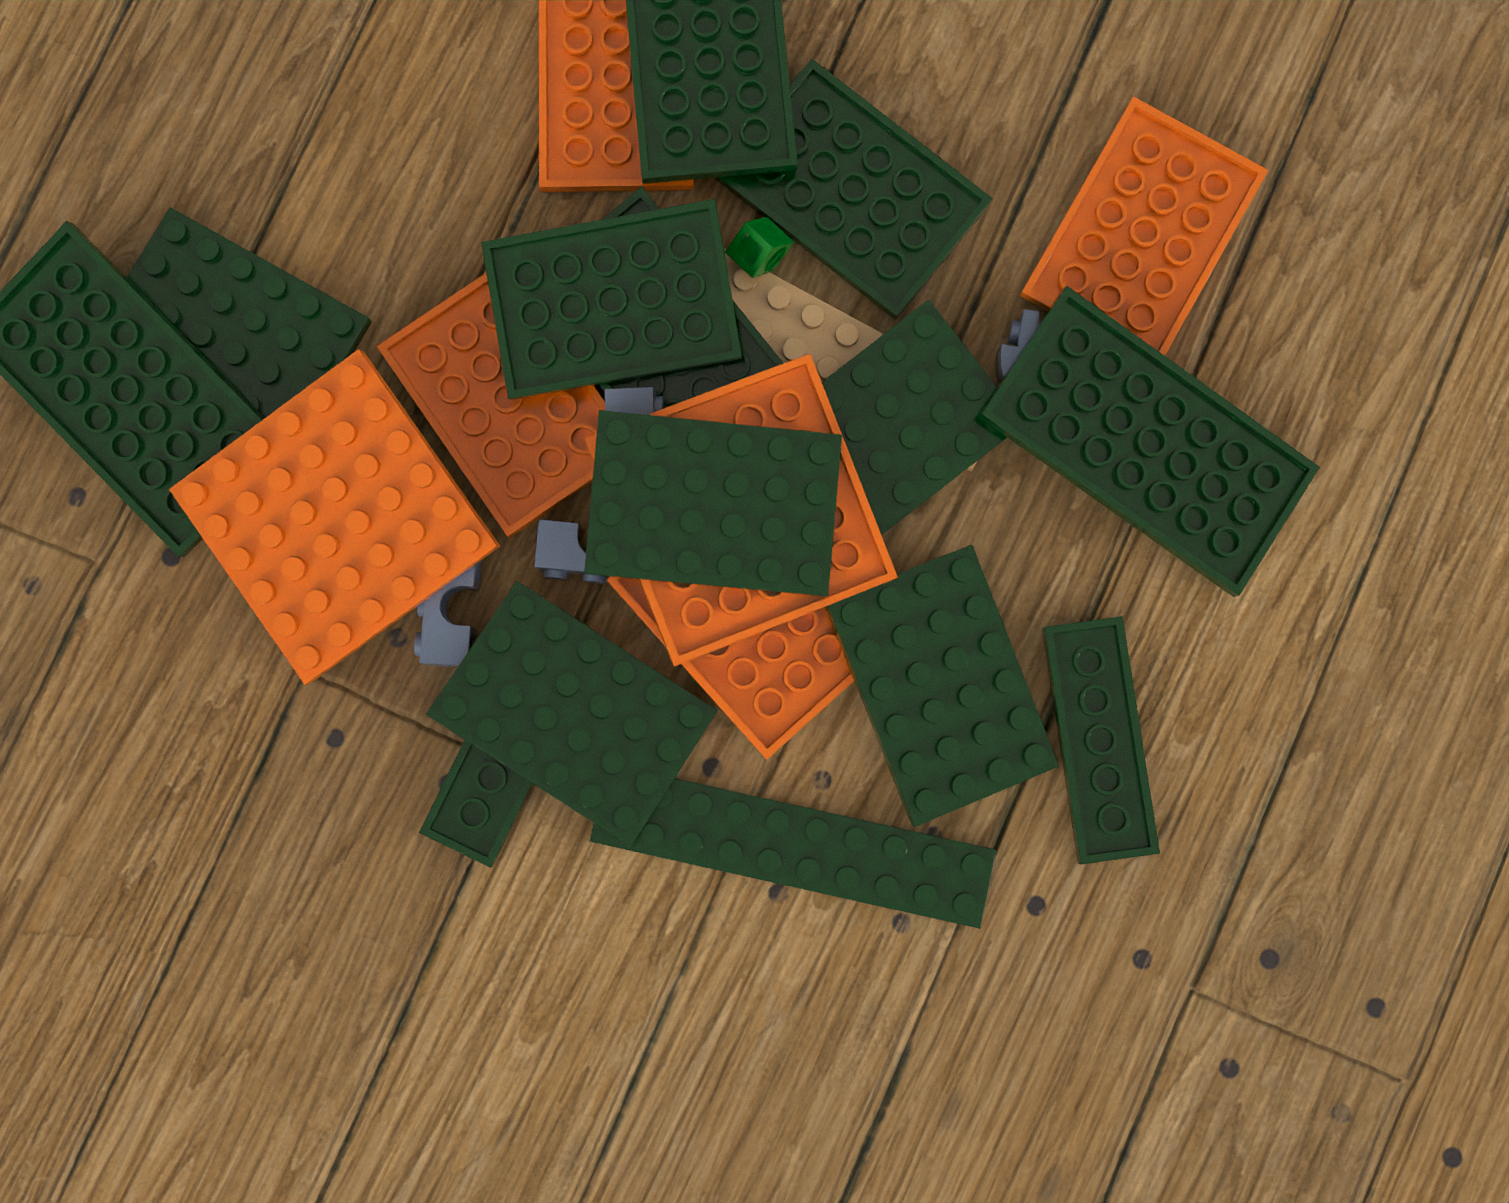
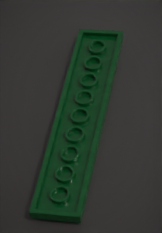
M676 778L631 847L593 824L589 841L979 929L981 928L996 855L995 849Z

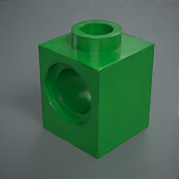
M768 217L746 221L725 253L749 276L754 278L768 272H774L794 241Z

